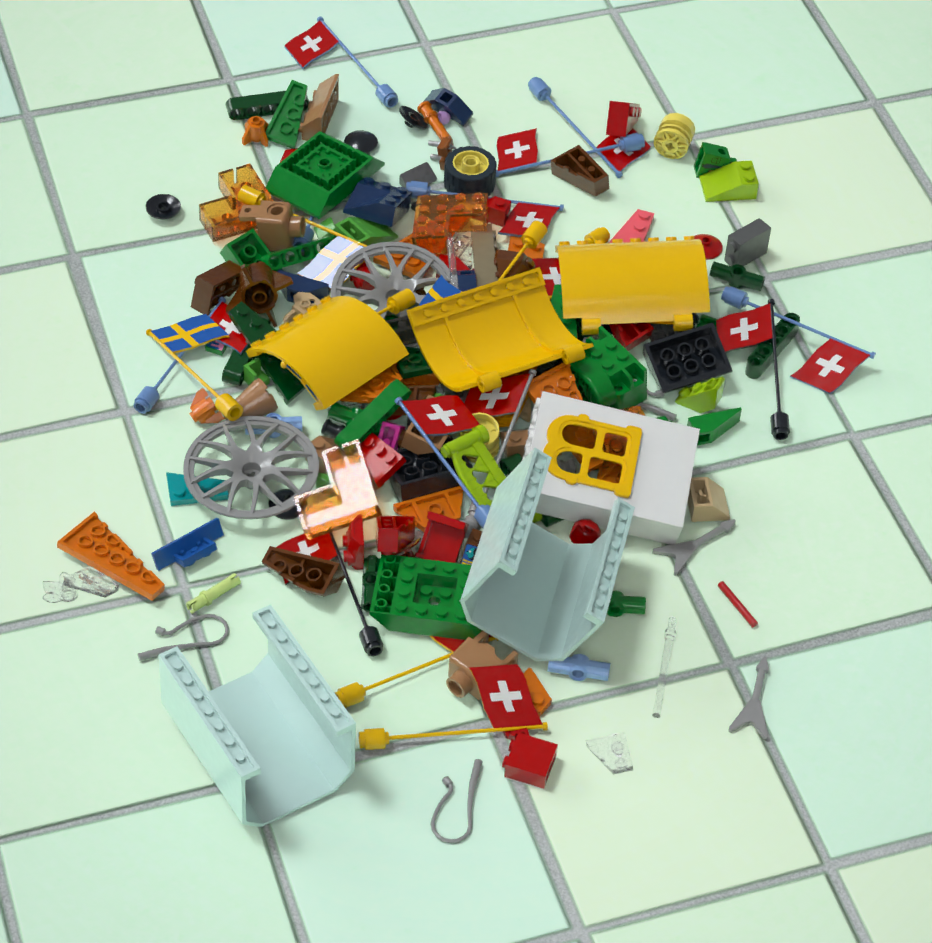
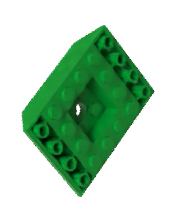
M319 131L275 166L266 185L265 192L284 202L290 203L292 206L317 219H321L351 194L360 180L374 175L385 165V162Z
M381 554L369 615L389 631L466 640L468 637L474 639L483 631L467 622L460 602L472 565ZM431 602H437V603H439V604H438V605H431L430 603H431Z

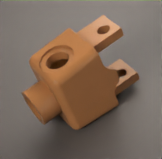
M262 200L261 205H243L239 214L240 221H256L258 230L255 231L269 251H279L292 247L294 237L303 238L305 235L306 222L304 216H294L291 204L288 202Z
M482 631L474 639L468 637L449 657V678L446 680V685L451 693L458 698H463L469 693L476 699L481 700L477 683L469 668L518 664L519 653L513 650L505 659L501 660L495 654V648L488 644V633Z

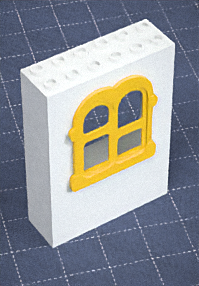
M542 391L541 397L536 398L532 411V421L525 444V454L523 455L524 459L534 448H537L552 457L535 512L573 522L581 519H590L598 524L599 528L607 529L614 501L619 497L635 507L628 535L669 545L676 544L683 529L700 429ZM568 425H577L596 430L595 447L589 449L567 443L562 436L563 429ZM606 433L627 438L624 456L605 453L602 450ZM563 452L580 454L582 456L580 472L574 474L562 470L557 464L558 455ZM597 458L621 464L620 482L612 483L589 477L590 459Z

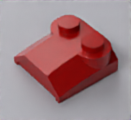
M358 514L351 521L346 535H342V545L346 547V550H343V562H347V566H352L355 570H363L364 565L362 514Z

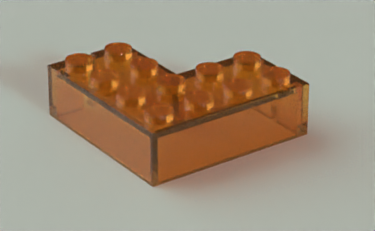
M250 163L236 167V183H234L233 168L218 172V188L224 197L199 204V220L204 229L207 230V234L212 242L246 233L252 228L254 230L257 229L256 221L239 220L242 206L246 205L238 201V193L242 186L247 185L265 193L266 201H274Z
M488 193L417 196L412 233L413 245L430 252L429 238H432L434 254H450L453 232L487 231L489 220Z
M358 439L342 444L346 455L344 458L338 446L321 451L330 485L294 496L301 525L308 540L349 527L351 521L358 514H362L363 522L382 516L364 452Z

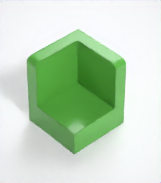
M259 358L244 365V381L248 385L258 378L268 385L270 384V378L261 370V360Z

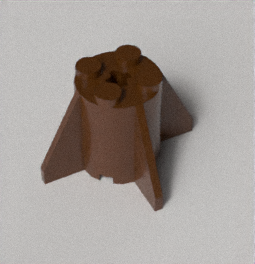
M260 261L258 263L241 265L242 270L239 274L240 286L227 305L226 313L229 314V311L242 301L254 312H257V314L266 313L274 328L277 327L273 312L275 303L278 300L277 291L294 284L292 278L272 270L265 262Z

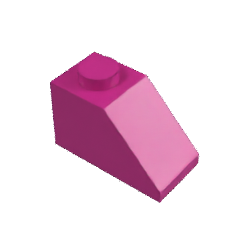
M383 421L378 438L397 451L399 449V436L406 426Z

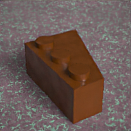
M580 145L550 160L552 175L595 197L610 189L609 175Z
M228 260L196 276L190 307L209 316L210 310L219 303L220 297H230L238 290L241 266Z

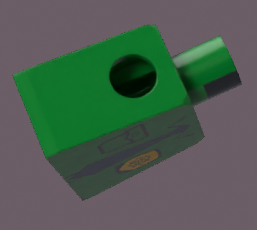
M702 142L694 163L696 178L733 163L737 159L730 157L728 148Z

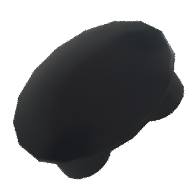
M364 130L350 132L344 139L345 143L369 155L378 145L377 137L373 133Z

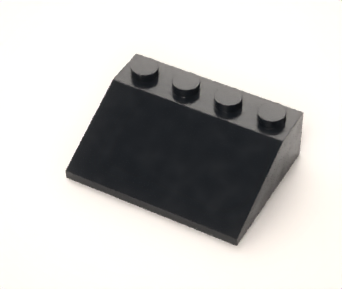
M714 323L645 343L643 346V356L662 394L733 372Z
M452 436L447 437L444 444L454 440ZM407 449L397 450L405 458L406 462L389 480L400 502L460 486L435 452L417 455ZM462 456V460L466 462V466L468 468H473V465L470 463L468 458L466 456ZM444 457V459L447 461V463L450 465V467L457 475L451 457Z

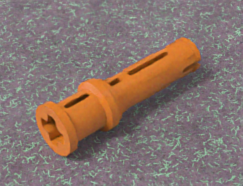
M429 101L420 103L417 111L423 115L424 121L431 125L440 140L443 137H451L439 121L438 113L431 108V103Z

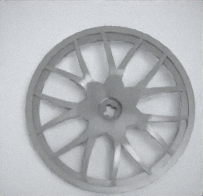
M380 242L357 250L342 262L332 281L331 298L341 296V292L360 297L357 300L365 304L378 306L375 311L379 312L387 307V299L407 288L413 292L416 298L415 305L406 309L408 310L419 306V303L425 297V295L415 293L416 290L433 285L438 280V278H423L430 267L439 276L442 275L454 287L457 288V284L446 264L428 250L409 243ZM385 254L391 270L389 278L381 276L369 258ZM391 254H402L406 256L403 258L399 266L396 267V264ZM411 257L426 263L413 278L403 279V270ZM362 261H365L370 273L352 269ZM347 275H352L367 281L375 289L364 290L342 287ZM388 310L380 315L384 320L392 314L399 317L401 327L400 340L404 346H419L416 338L404 340L405 320L410 323L406 310L398 314Z
M243 416L235 421L225 420L206 429L190 445L183 463L184 480L192 496L207 509L236 519H262L290 510L303 501L311 492L319 473L318 454L311 440L293 425L282 420L264 416ZM252 428L265 429L266 431L256 440ZM247 429L251 442L247 450L239 448L229 432ZM273 432H278L288 437L271 451L262 452L265 442ZM225 434L228 445L213 442V440ZM294 441L302 451H285V449ZM205 447H209L224 453L232 460L223 461L198 456ZM292 458H306L308 469L276 467L275 464ZM196 463L211 467V469L196 477L194 475ZM227 475L231 477L206 493H203L197 484L204 479L214 476ZM307 475L300 489L287 476ZM273 480L282 483L295 494L282 503L267 487L265 482ZM242 487L253 489L250 510L231 508L236 493ZM231 489L227 507L210 499L214 495ZM259 491L274 502L276 506L255 510Z

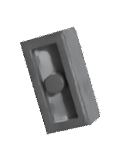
M425 162L400 174L399 184L405 188L407 182L411 181L428 182V184L437 181V177L429 163Z

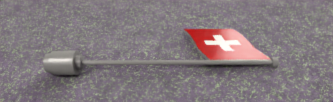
M530 369L529 374L502 377V386L500 388L482 393L478 386L472 387L464 404L472 414L485 413L492 417L514 414L496 459L498 465L532 378L536 376L537 371L534 369ZM485 487L484 493H488V487ZM471 502L467 513L474 515L476 506Z

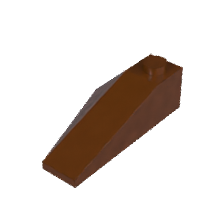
M499 249L496 251L494 265L498 267V271L495 272L498 279L519 252ZM522 253L504 278L535 269L534 261L527 257L525 253Z
M269 546L261 561L263 565L303 591L323 597L337 593L345 578L341 564L338 562Z

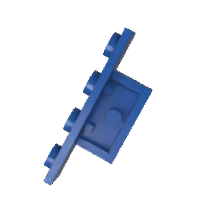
M219 518L205 523L152 552L151 555L156 570L159 571L174 562L183 567H188L197 560L208 557L212 552L218 550L216 543L213 541L224 536Z

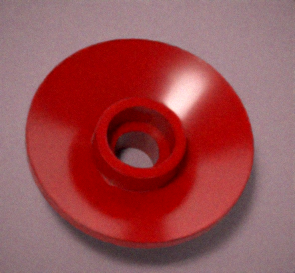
M709 234L694 236V239L701 240L706 260L717 258L722 253L723 245L715 236Z

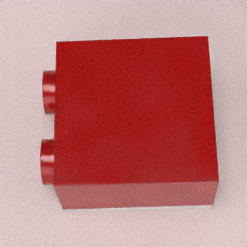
M518 732L516 739H512L510 742L509 756L505 755L502 763V768H505L504 778L544 790L557 757L558 744Z

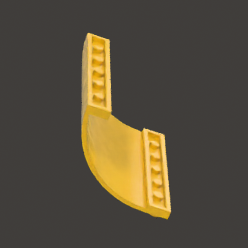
M349 296L324 297L320 300L321 303L316 306L315 304L308 307L305 314L300 313L294 316L292 322L283 323L279 326L278 331L267 333L264 340L253 342L250 344L251 348L246 350L248 357L267 353L290 366L317 397L318 401L313 403L316 411L327 409L409 354L395 331L375 310L362 301Z

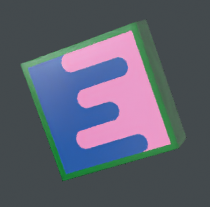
M214 340L205 345V351L222 356L228 346Z

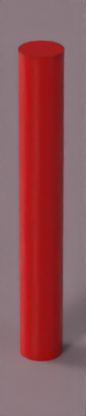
M724 581L719 582L717 585L749 625L752 628L757 626L758 622L726 583Z

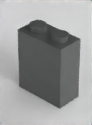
M758 218L729 234L724 261L731 267L735 264L745 266L765 255L768 250L771 227Z

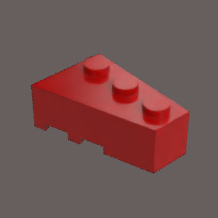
M610 101L606 135L626 137L637 123L638 118L641 117L642 108L640 104Z
M646 322L609 324L614 338L627 351L649 339L654 330L651 324Z
M376 515L375 539L377 552H381L382 555H392L393 552H399L414 540L415 516Z

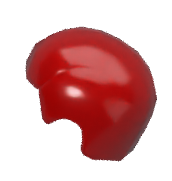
M581 519L574 523L569 538L574 544H592L601 536V530L598 524L592 520Z

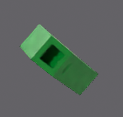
M741 407L689 417L687 426L700 429L697 446L712 443L739 423Z

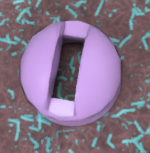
M445 111L438 112V119L442 125L448 124L451 119L449 113Z

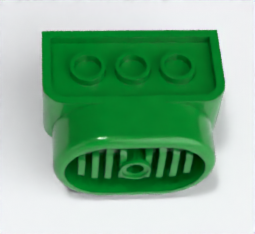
M600 326L599 339L595 340L592 337H588L585 340V343H593L594 347L585 349V358L571 363L570 369L575 376V383L583 401L628 411L647 399V369L605 328Z

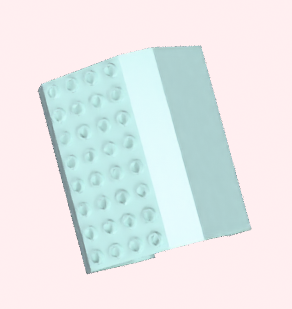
M534 448L496 488L460 602L467 622L535 661H564L605 622L635 507L618 497L614 501L606 531L592 544H568L536 525L532 521L552 458L537 448Z
M271 604L252 612V618L268 639L267 655L252 672L209 692L178 646L158 655L161 702L241 823L257 827L270 824L336 792L355 771L356 722Z

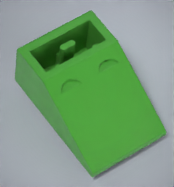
M348 217L335 224V232L367 246L380 242H391L398 238V235L388 226L358 217Z

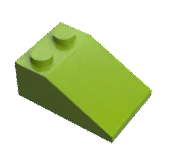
M735 161L699 176L705 202L751 200L757 198L759 183L752 161Z

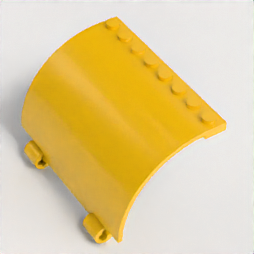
M684 236V240H677V237H666V241H659V237L648 238V241L641 242V238H631L630 242H623V239H612V243H605V240H594L595 244H587V240L577 241L575 245H570L569 241L559 242V245H555V253H558L563 319L581 318L582 335H599L601 324L673 321L674 331H687L693 329L692 313L710 312L708 274L704 248L701 240L694 239V236Z
M540 267L406 310L415 338L426 362L440 382L455 392L478 386L480 391L485 393L500 388L502 386V377L562 358L566 365L583 360L585 358L584 350L594 346L593 343H584L578 340L564 326L548 297Z

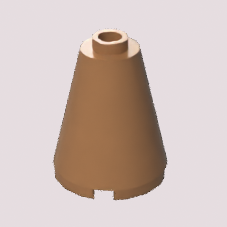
M260 378L254 380L235 399L243 407L241 417L265 416L278 409L272 393L269 394L266 390L268 387Z

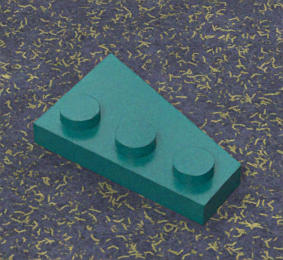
M166 472L171 506L199 503L188 490L184 474ZM207 478L197 484L203 493H206L226 480ZM228 490L214 495L210 499L213 501L228 500Z

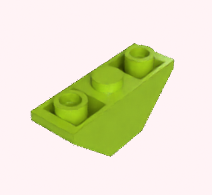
M722 376L716 379L712 378L704 383L699 382L691 387H684L679 391L675 402L699 413L713 410L722 398L725 379Z

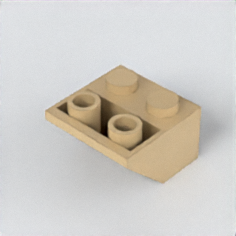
M692 477L687 501L691 521L730 520L724 488L708 477Z

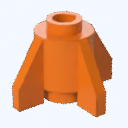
M259 116L249 118L245 123L246 131L242 137V144L246 145L253 141L260 142L263 146L267 147L268 139L265 131L269 124Z
M204 388L196 392L190 406L192 411L189 414L195 423L197 421L201 424L219 423L225 418L220 411L215 413L218 409L210 397L205 399L208 394Z

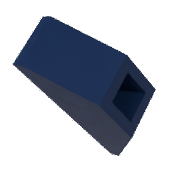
M446 88L432 90L424 100L431 103L432 109L437 112L445 111L449 113L453 121L463 126L473 115V111L457 94Z
M278 269L277 272L291 277L294 283L281 289L288 302L294 303L293 296L298 292L311 293L320 300L329 296L328 283Z
M474 270L456 271V284L459 290L464 292L477 287Z

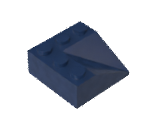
M365 177L357 183L343 209V213L393 227L409 212L412 191H408L405 187L391 186L388 182H377L373 178Z

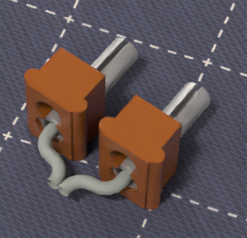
M443 137L441 141H428V146L437 147L438 154H431L430 159L439 161L440 170H444L447 155L452 152V149H456L451 137Z

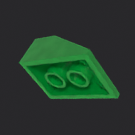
M253 228L226 244L220 252L225 261L231 260L240 266L258 263L264 255L271 253ZM272 258L270 259V265H271V266L273 265V259H272Z

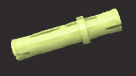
M233 573L210 589L201 591L197 597L186 602L187 609L193 614L205 605H211L213 600L235 586L240 585V578L236 577L237 574Z

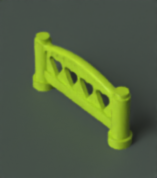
M480 424L472 428L471 432L444 444L440 451L443 457H451L458 477L478 504L490 505L491 507L493 500L487 498V493H484L482 488H497L506 476L484 445L489 441L490 436L485 426ZM462 456L477 457L474 467L468 468L466 462L462 460ZM473 471L488 474L483 484H479L476 481V477L472 475ZM535 512L532 522L540 521L542 514Z

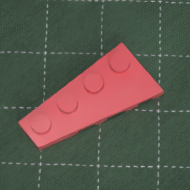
M637 209L612 239H623V242H630L631 238H641V242H644L655 213Z

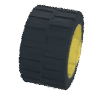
M476 146L459 147L452 150L445 158L444 188L447 192L490 196L494 191L496 182L497 162L495 157L489 151ZM452 196V197L457 198V199H459V200H464V201H469V202H470V201H478V200H480V199H472V198H463V197H455V196Z

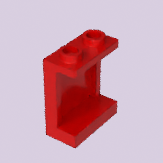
M429 511L427 515L429 520L419 550L415 552L414 556L420 559L457 563L469 524Z

